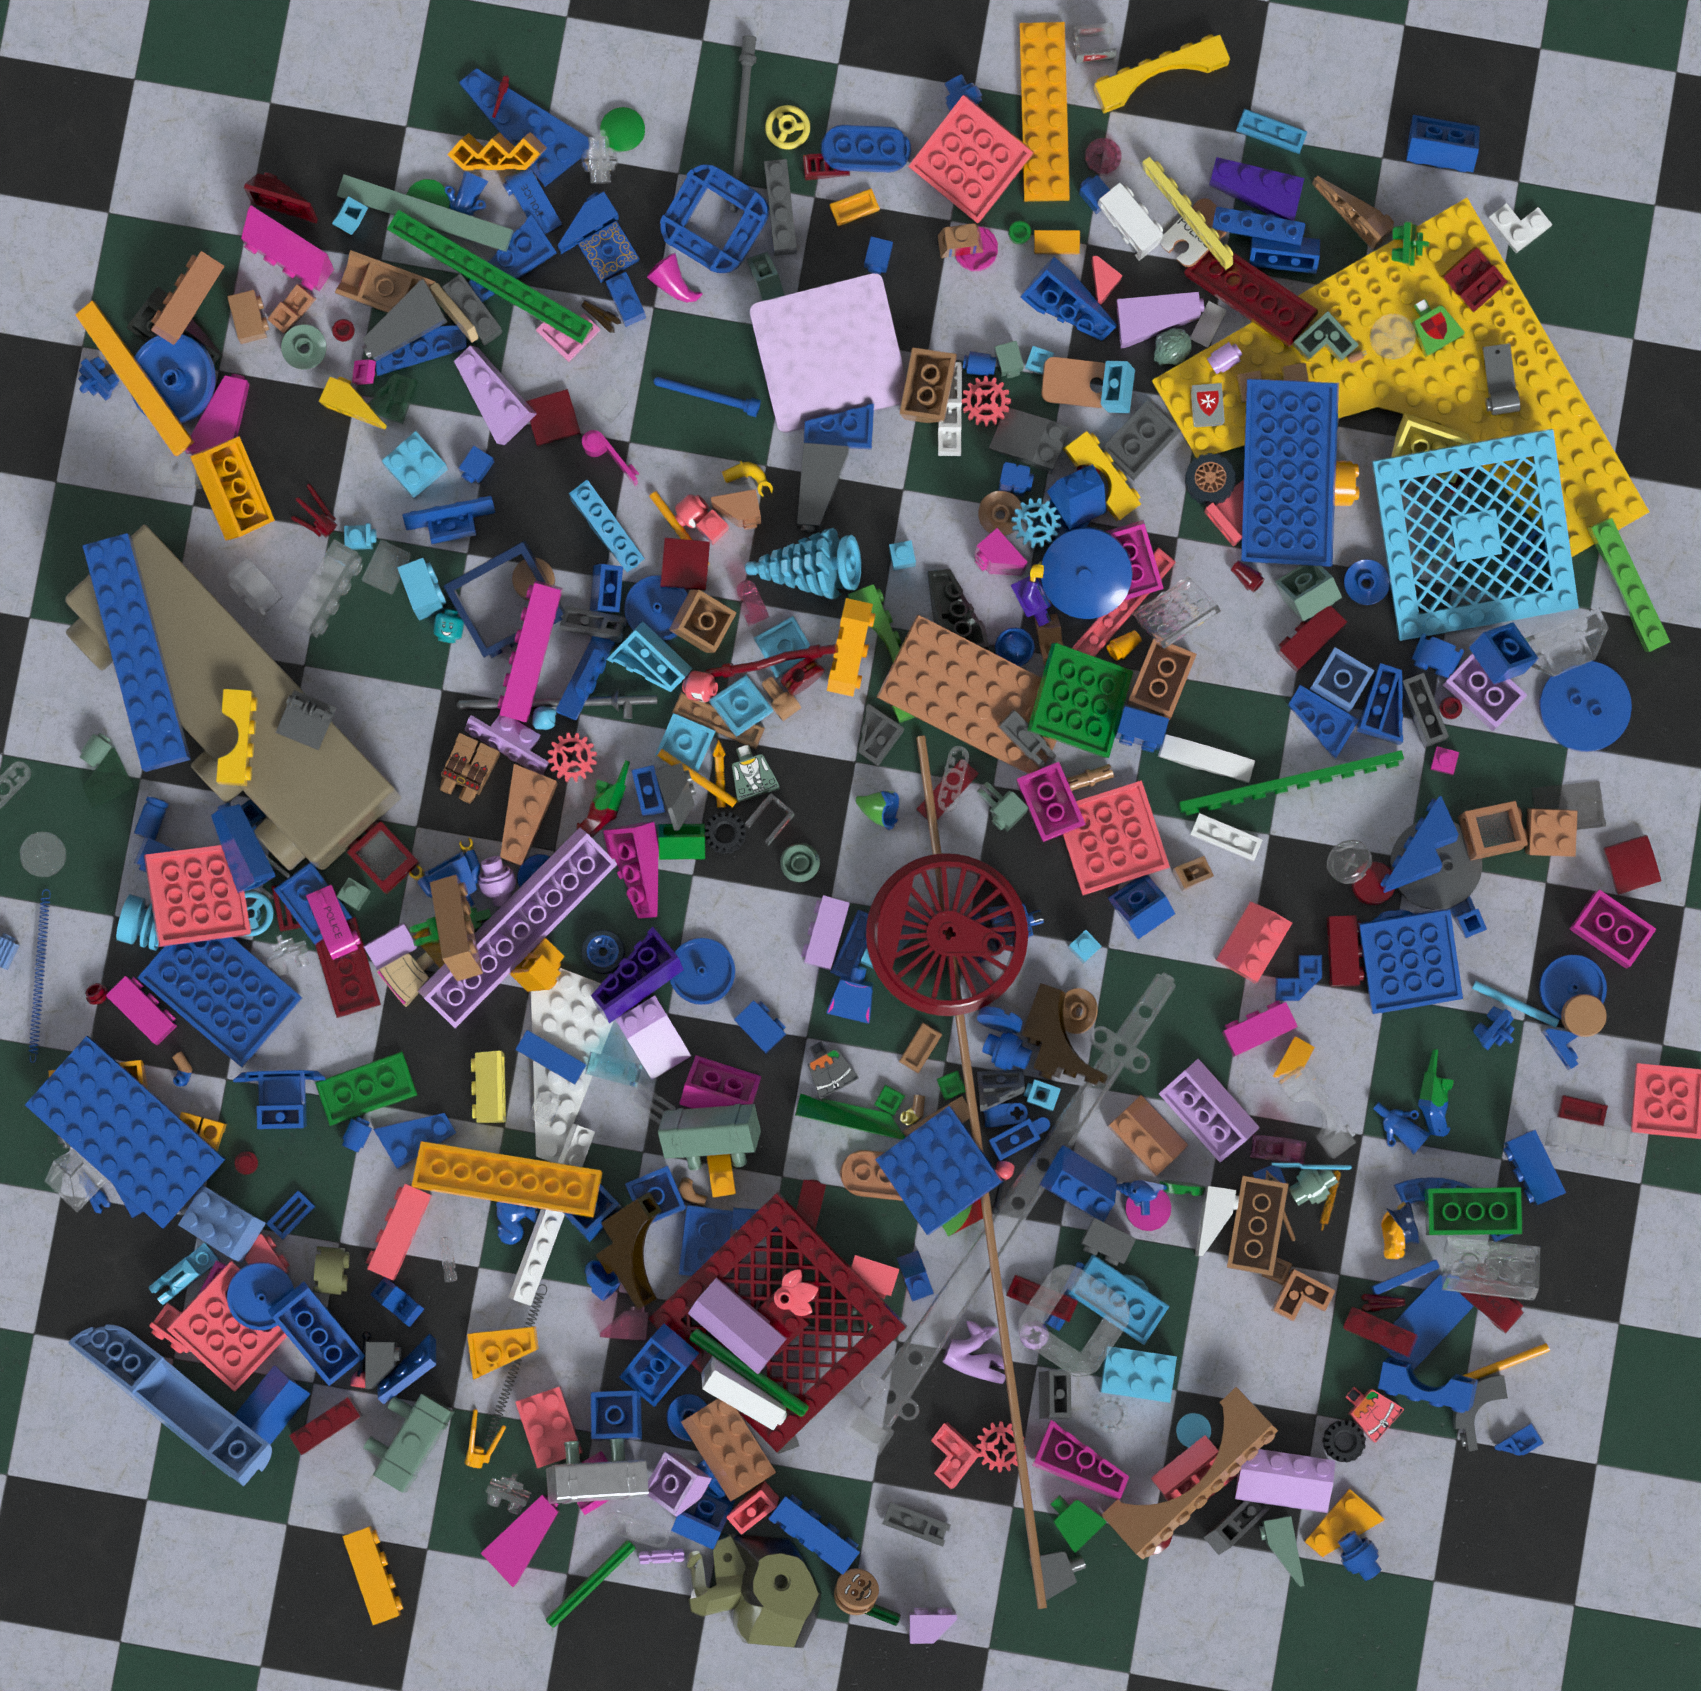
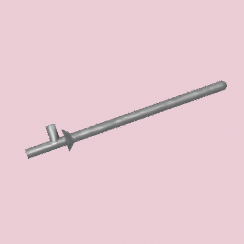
M617 690L612 696L588 697L584 706L612 705L619 712L620 705H623V718L632 719V705L658 704L657 695L619 696V690ZM534 698L532 707H557L561 698ZM499 699L460 700L457 703V707L459 709H495L498 706Z

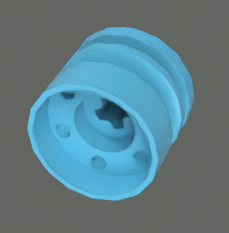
M129 894L121 911L116 938L118 941L133 944L139 935L141 947L145 948L149 942V949L156 951L158 949L152 903L148 909H145V898Z

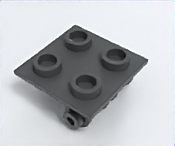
M293 690L292 695H289L287 699V707L275 733L319 750L337 707Z

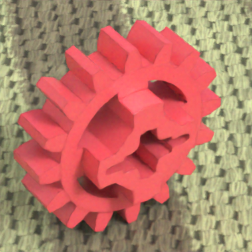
M987 376L984 377L983 382L975 378V385L968 383L970 391H963V395L967 397L962 399V404L967 405L963 408V412H970L968 419L976 418V425H979L981 421H984L985 427L988 426L989 421L996 425V418L999 417L1003 420L1005 416L1002 412H1009V407L1005 405L1011 403L1010 398H1005L1009 394V390H1002L1004 383L1002 382L997 385L995 377L991 382L988 381ZM988 387V388H991V389H990V390H982L981 388ZM972 395L977 400V403L974 405V407H972L971 405ZM999 395L1001 397L1000 407H998V404L995 402ZM982 398L985 400L990 398V405L988 403L983 405ZM982 413H991V415H981V414H982Z
M567 733V739L559 736L560 742L558 744L555 742L551 743L555 749L554 751L548 750V754L553 756V758L547 761L549 764H554L551 771H558V779L564 775L566 782L573 778L575 783H577L579 776L585 780L587 779L586 772L593 773L590 766L597 765V761L592 759V757L597 756V752L590 751L594 745L593 743L586 744L588 741L586 736L580 740L579 733H576L574 738H571L570 733ZM568 743H577L574 747L566 748L564 746ZM584 749L588 755L587 762L582 759L581 755ZM558 753L563 757L561 766L557 762ZM566 753L570 755L577 753L576 757L580 763L573 760L569 763ZM572 768H579V769H581V770L578 771V772H573V773L569 772L570 769H572Z
M1000 1421L999 1427H995L993 1423H990L991 1429L983 1428L982 1430L985 1435L977 1436L981 1440V1444L975 1445L976 1448L981 1449V1454L978 1457H984L983 1465L990 1463L989 1470L997 1466L998 1472L1002 1471V1467H1006L1010 1471V1464L1013 1463L1018 1466L1015 1443H1009L1005 1438V1432L1014 1438L1013 1431L1011 1430L1012 1424L1009 1423L1007 1427H1004L1003 1422ZM997 1432L996 1438L992 1442H986L992 1433ZM1000 1436L1003 1444L1007 1445V1449L1002 1450L1001 1458H999L998 1450L994 1449V1445L999 1443ZM986 1451H992L996 1455V1462L987 1456ZM1009 1452H1015L1010 1460L1004 1462L1005 1456Z

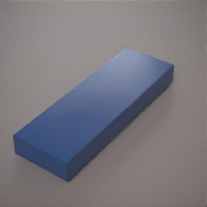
M861 910L857 911L830 973L839 977H851L853 966H859L867 948V913Z
M528 1030L515 1049L576 1085L587 1066L585 1063Z
M1437 1259L1429 1261L1371 1286L1373 1294L1378 1295L1437 1270L1440 1266Z

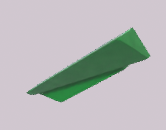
M800 1093L795 1112L797 1117L898 1140L905 1138L890 1113L827 1099L820 1101Z

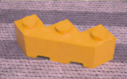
M531 132L516 147L501 133L494 136L485 147L468 133L447 155L463 170H526L547 147Z
M846 598L836 641L838 653H834L827 691L853 697L855 688L860 689L862 675H858L862 657H867L869 645L865 644L868 626L873 627L876 615L871 613L873 604Z

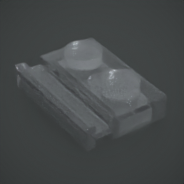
M381 540L366 569L362 582L392 595L401 578L397 567L407 564L412 554Z

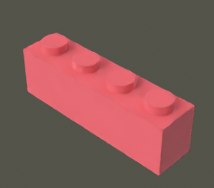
M404 1184L403 1188H398L394 1197L397 1203L394 1209H389L385 1217V1221L388 1222L385 1230L380 1229L375 1241L378 1243L375 1252L371 1250L367 1258L368 1270L391 1280L396 1279L432 1195L407 1184Z

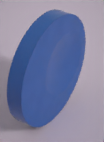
M660 575L649 576L637 582L630 589L625 600V616L633 631L643 621L663 641H668L678 636L671 632L669 628L688 594L682 588L660 587Z
M697 938L685 942L675 951L684 970L673 977L670 982L675 992L682 999L696 1005H708L721 1000L730 991L735 979V964L731 954L722 944L708 938Z
M1567 955L1554 960L1546 967L1540 978L1539 994L1541 1001L1547 1011L1562 1020L1561 1012L1564 1004L1575 995H1592L1602 1003H1604L1606 998L1607 984L1603 972L1596 963L1583 956Z
M267 1262L248 1264L235 1273L228 1285L227 1303L233 1317L247 1328L253 1330L274 1328L278 1325L272 1319L268 1310L294 1290V1286L287 1273L274 1264Z

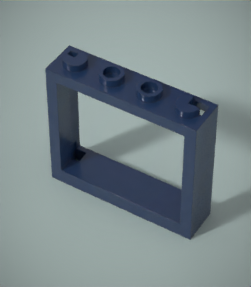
M526 540L444 585L446 592L483 658L490 655L492 659L503 653L501 648L510 645L511 648L518 645L515 642L517 632L487 647L458 596L456 589L521 553L536 580L550 584ZM560 601L554 624L563 620L561 616L565 613Z

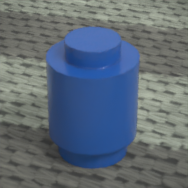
M970 351L969 355L964 356L963 368L967 369V374L988 377V374L994 375L996 357H991V354Z
M357 1117L356 1120L351 1119L342 1138L344 1140L342 1145L359 1153L360 1149L364 1148L372 1131V1128L369 1127L370 1122L360 1117Z

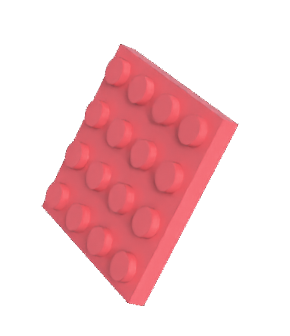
M963 95L908 167L976 223H980L1034 154V151L970 98Z
M1142 780L1076 801L1086 825L1062 835L1082 896L1170 868Z
M221 845L146 854L144 856L158 947L251 934L245 893L237 892Z
M231 1260L166 1329L235 1392L281 1344L287 1335L279 1326L268 1330H253L243 1326L233 1317L227 1303V1289L232 1277L240 1268Z

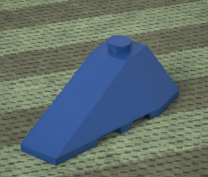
M1055 257L1039 271L1020 296L1037 312L1042 314L1046 312L1055 316L1057 321L1062 323L1066 321L1076 326L1079 331L1101 341L1117 326L1074 273Z

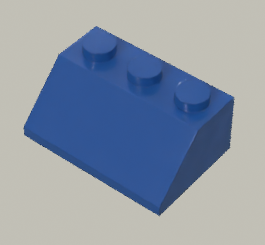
M1413 115L1406 161H1411L1414 164L1433 165L1437 168L1456 169L1459 172H1473L1479 151L1480 126Z
M1536 1130L1528 1131L1504 1143L1506 1147L1503 1149L1508 1161H1513L1516 1168L1513 1172L1518 1182H1523L1526 1188L1523 1192L1529 1203L1532 1202L1534 1206L1566 1193Z
M1062 1145L1039 1185L1090 1217L1104 1222L1115 1204L1117 1178Z

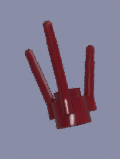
M307 484V488L325 515L319 516L303 500L297 497L296 501L316 519L314 522L316 527L296 516H292L291 519L313 531L318 537L323 535L326 538L338 526L334 522L336 518L329 512L311 484Z

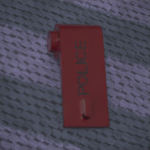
M1471 1266L1453 1285L1464 1298L1487 1316L1490 1322L1505 1334L1524 1314L1521 1310L1524 1306L1514 1297L1510 1300Z

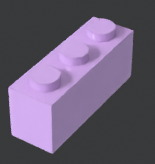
M824 895L822 901L817 899L814 913L818 915L816 922L810 923L807 934L811 936L810 943L804 944L801 957L805 958V964L831 971L849 909V902Z

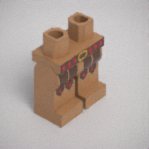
M459 733L451 755L441 773L443 779L439 789L451 795L455 785L461 786L463 790L459 799L470 804L476 794L480 795L500 757V752L483 743L479 745L478 741Z

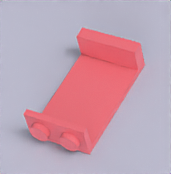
M1244 480L1235 486L1231 496L1225 502L1218 503V505L1211 503L1204 511L1233 547L1242 540Z

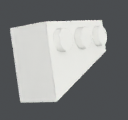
M1119 183L1099 199L1098 206L1111 224L1117 227L1124 235L1122 239L1125 243H1130L1138 252L1135 256L1140 261L1160 244L1164 235L1162 233L1163 228L1156 220L1152 221L1147 215L1149 212L1142 203L1138 204L1134 200V194L1131 189Z

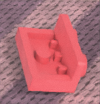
M167 1303L154 1322H151L149 1325L153 1329L151 1333L161 1340L166 1338L172 1342L170 1347L178 1353L182 1354L183 1351L189 1353L190 1350L166 1329L181 1313L174 1306Z

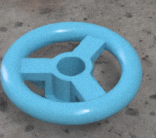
M244 891L245 898L252 897L257 899L253 905L247 906V911L254 910L255 915L249 918V923L252 927L250 929L251 934L244 936H256L266 931L273 920V907L270 900L264 894L257 891ZM264 904L267 912L266 919L259 927L258 921L261 919L259 908Z

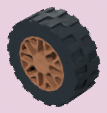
M1208 453L1206 455H1199L1197 459L1192 460L1191 465L1189 464L1185 476L1187 492L1190 493V497L1195 499L1197 503L1205 504V506H1209L1211 503L1215 505L1223 503L1234 491L1235 470H1233V466L1228 462V459L1221 457L1219 454Z

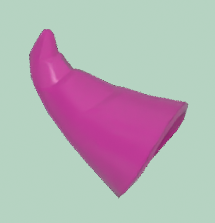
M672 253L658 262L647 275V278L656 286L677 300L686 303L695 302L703 295L702 292H694L688 288L681 275L676 253Z

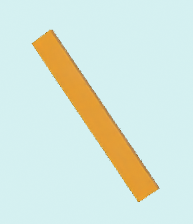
M91 301L76 313L75 316L175 456H179L195 443L96 302Z

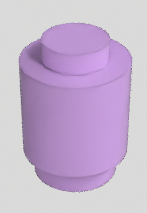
M1228 342L1211 353V357L1207 358L1216 374L1221 371L1224 373L1241 362L1239 357L1242 356V353L1236 344L1231 346Z

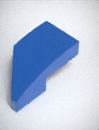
M1530 1423L1494 1447L1496 1450L1520 1456L1544 1444V1441L1533 1423Z

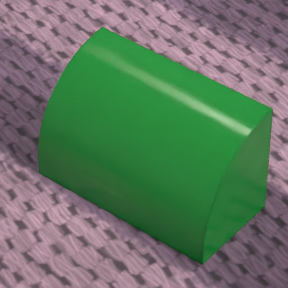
M705 823L682 824L678 831H674L672 824H659V860L705 859Z

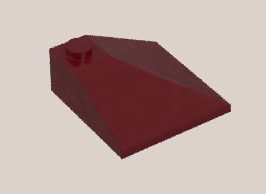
M267 172L264 175L257 173L245 183L244 189L253 205L317 224L318 219L311 203L278 180L276 175Z

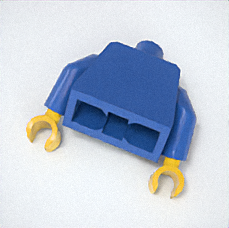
M468 838L470 842L469 847H463L460 841L461 852L426 872L418 865L416 866L419 868L420 873L417 876H414L409 871V875L413 879L418 880V885L428 897L432 898L430 882L457 875L460 882H465L468 890L466 900L472 907L475 904L470 894L477 890L476 884L480 875V863L476 852L473 850L474 846L471 838Z

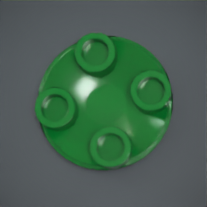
M619 107L612 109L604 116L600 125V133L608 147L615 152H624L636 148L645 137V124L642 117L635 110Z

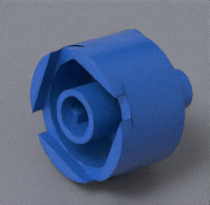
M1422 633L1412 656V660L1415 661L1414 666L1424 670L1431 667L1436 669V675L1448 679L1457 670L1465 650L1460 649L1457 652L1455 651V645L1435 637L1427 640L1425 639L1427 634Z

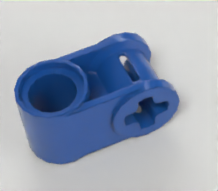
M1000 1103L984 1111L985 1128L1020 1124L1027 1118V1109L1021 1103ZM1015 1107H1019L1020 1111H1024V1115L1020 1116V1120H1016L1015 1116H1011V1112L1015 1110Z

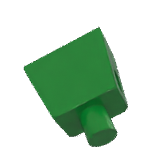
M1059 1495L1050 1504L1059 1513L1053 1520L1054 1524L1075 1553L1107 1523L1105 1519L1077 1498L1068 1504Z

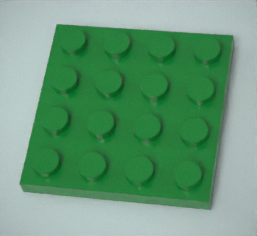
M1052 643L1027 731L1103 758H1109L1133 671L1058 643Z

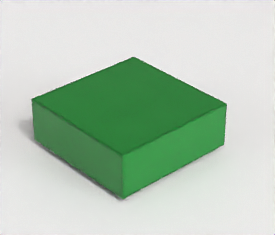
M958 1070L936 1079L945 1100L966 1092Z
M885 1085L874 1105L894 1116L905 1095Z

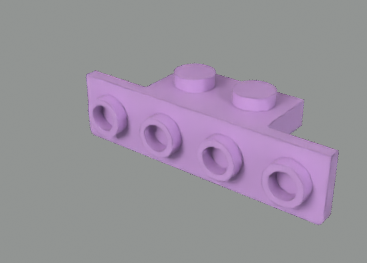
M500 714L491 727L472 715L469 717L464 730L472 737L498 750L510 760L519 763L528 770L544 775L549 762L531 752L538 742L540 734L515 719L501 716Z

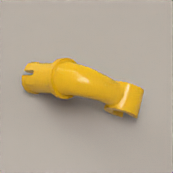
M739 461L740 464L721 471L726 484L742 477L748 478V476H751L756 480L758 493L762 497H764L761 491L762 486H768L771 493H773V486L767 481L762 468L755 463Z

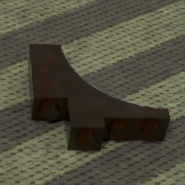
M1040 983L1022 1032V1036L1028 1039L1027 1043L1038 1047L1042 1043L1033 1067L1039 1071L1038 1076L1052 1080V1077L1060 1079L1062 1070H1064L1063 1074L1076 1079V1076L1079 1075L1085 1077L1084 1082L1095 1086H1097L1098 1082L1105 1084L1108 1075L1085 1063L1069 1041L1063 1017L1066 993L1060 989Z
M650 1192L634 1200L601 1223L613 1243L596 1254L607 1274L615 1272L638 1310L657 1299L648 1281L644 1265V1244L648 1229L656 1216L662 1212Z

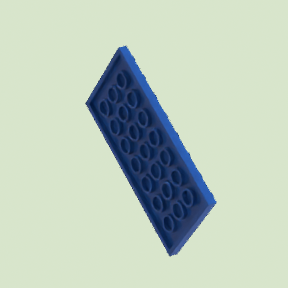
M1247 379L1241 562L1333 566L1338 382Z
M86 1036L25 1104L27 1108L161 1228H165L226 1160L89 1036Z

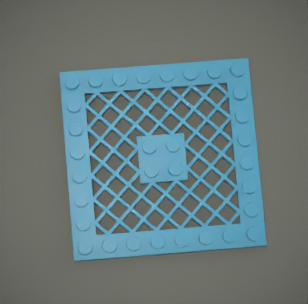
M1552 428L1372 461L1398 639L1400 641L1421 637L1422 633L1429 636L1579 609L1554 431ZM1531 456H1532V457H1533V463H1532L1531 461H1529L1528 459H1526L1525 457H1531ZM1517 459L1512 467L1503 462ZM1522 461L1531 466L1524 477L1516 472ZM1495 463L1489 472L1481 467V465ZM1500 464L1509 470L1502 481L1493 475ZM1472 467L1467 476L1459 471V469ZM1477 469L1486 474L1480 485L1471 480ZM1450 471L1444 480L1436 475V473ZM1534 471L1536 485L1529 481V478L1532 476ZM1455 473L1464 478L1457 489L1448 483ZM1513 474L1522 479L1515 490L1506 485ZM1428 475L1422 484L1414 479V477ZM1432 477L1441 482L1435 493L1426 488ZM1490 478L1499 483L1493 494L1484 489ZM1405 479L1400 486L1399 480ZM1410 481L1419 486L1412 497L1403 491ZM1468 482L1477 487L1470 498L1461 493ZM1526 483L1534 488L1528 499L1519 494ZM1445 486L1454 491L1448 502L1439 497ZM1503 487L1512 492L1506 503L1496 498ZM1423 490L1432 495L1425 506L1416 501ZM1481 491L1490 497L1483 507L1474 502ZM1401 494L1409 499L1404 509ZM1537 494L1540 508L1532 503ZM1458 495L1467 500L1461 511L1451 506ZM1516 496L1525 502L1518 513L1509 507ZM1436 499L1445 505L1438 516L1429 510ZM1494 500L1503 506L1497 515L1495 508L1488 509ZM1414 503L1423 509L1416 519L1406 514ZM1471 505L1479 509V511L1466 513ZM1529 505L1538 511L1531 522L1522 516ZM1449 508L1457 513V515L1449 516L1450 524L1442 519ZM1506 510L1516 515L1509 525L1500 520ZM1426 513L1436 518L1428 529L1419 523ZM1405 517L1413 522L1408 530H1406ZM1540 517L1542 520L1543 530H1541L1535 525ZM1519 519L1528 524L1521 535L1513 530ZM1439 522L1448 527L1441 538L1432 532ZM1498 523L1506 528L1501 536H1499ZM1417 525L1426 531L1419 542L1410 536ZM1532 528L1541 533L1534 544L1526 539ZM1510 532L1518 537L1512 548L1503 543ZM1451 533L1453 546L1445 541ZM1430 535L1439 540L1432 551L1423 546ZM1408 539L1416 544L1415 548L1412 550L1411 553L1409 550ZM1543 540L1545 541L1546 553L1538 548ZM1523 541L1531 546L1525 557L1516 552ZM1443 544L1451 549L1445 560L1436 555ZM1501 545L1509 550L1502 561L1493 556L1502 554ZM1420 548L1429 553L1422 564L1413 559ZM1536 550L1544 555L1538 566L1528 561ZM1513 554L1522 560L1515 571L1506 565ZM1454 555L1457 562L1463 561L1458 569L1448 564ZM1433 557L1442 563L1435 573L1426 568ZM1485 557L1480 565L1471 560ZM1491 558L1499 563L1493 574L1484 569ZM1411 561L1420 567L1414 576ZM1547 561L1549 575L1541 570ZM1468 563L1477 567L1471 578L1461 573ZM1526 563L1535 569L1528 579L1519 574ZM1446 566L1455 572L1448 583L1439 577ZM1504 567L1512 572L1506 583L1497 578ZM1424 570L1433 576L1426 586L1417 581ZM1481 571L1490 577L1483 588L1474 582ZM1539 572L1548 578L1541 588L1532 583ZM1459 575L1468 581L1461 591L1452 586ZM1516 577L1525 582L1518 593L1509 587ZM1436 580L1445 585L1438 596L1430 591ZM1494 580L1503 586L1496 597L1487 591ZM1415 584L1423 589L1418 597L1416 596ZM1471 585L1481 590L1474 600L1465 596ZM1529 586L1538 591L1524 594ZM1449 589L1458 594L1451 605L1442 599ZM1507 590L1516 595L1502 598ZM1427 592L1436 598L1429 609L1420 603ZM1484 594L1493 599L1479 602ZM1462 598L1471 603L1457 606ZM1440 602L1449 607L1435 610ZM1418 606L1426 612L1419 613Z

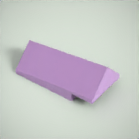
M718 1278L702 1293L688 1313L757 1374L760 1373L787 1339L769 1324L770 1321Z

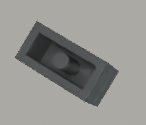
M1048 1370L1039 1372V1419L1071 1418V1371Z

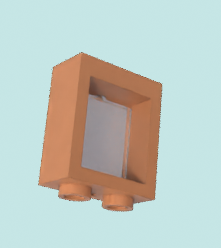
M1516 801L1465 811L1458 817L1470 861L1518 851L1528 845V833L1523 829L1521 821L1522 812L1517 807Z

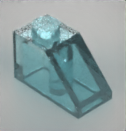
M590 1052L585 1074L637 1087L642 1065Z

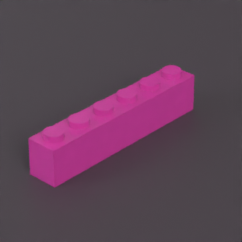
M537 580L534 582V586L529 585L526 598L530 599L528 608H523L520 619L524 621L522 630H517L515 642L518 643L516 652L512 651L509 664L512 665L511 673H506L503 686L507 687L505 696L500 695L497 708L501 709V716L527 722L562 594V587Z

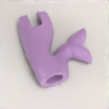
M966 1321L971 1337L967 1340L951 1339L942 1362L969 1376L1003 1384L1005 1375L990 1369L991 1365L1004 1369L1003 1356L992 1353L970 1355L971 1352L977 1350L984 1342L989 1340L998 1328L993 1326L981 1328L973 1321Z

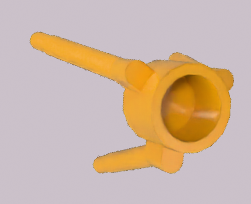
M474 1409L469 1447L464 1464L473 1468H482L483 1463H489L490 1456L502 1437L506 1426L503 1425L485 1454L484 1448L474 1445L478 1410Z

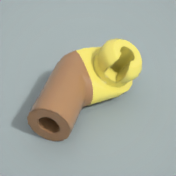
M914 1095L913 1107L900 1114V1121L902 1123L912 1125L923 1117L925 1096Z

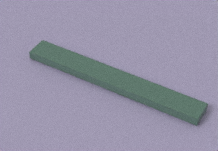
M343 175L337 196L347 199L349 196L367 207L395 215L400 210L425 226L507 252L514 231L347 175Z

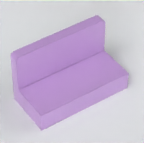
M404 922L364 944V948L377 970L417 949V946H414V940Z

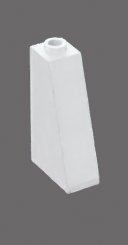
M714 1356L711 1357L701 1372L703 1390L772 1430L775 1429L777 1424L781 1425L784 1422L787 1413L786 1407Z

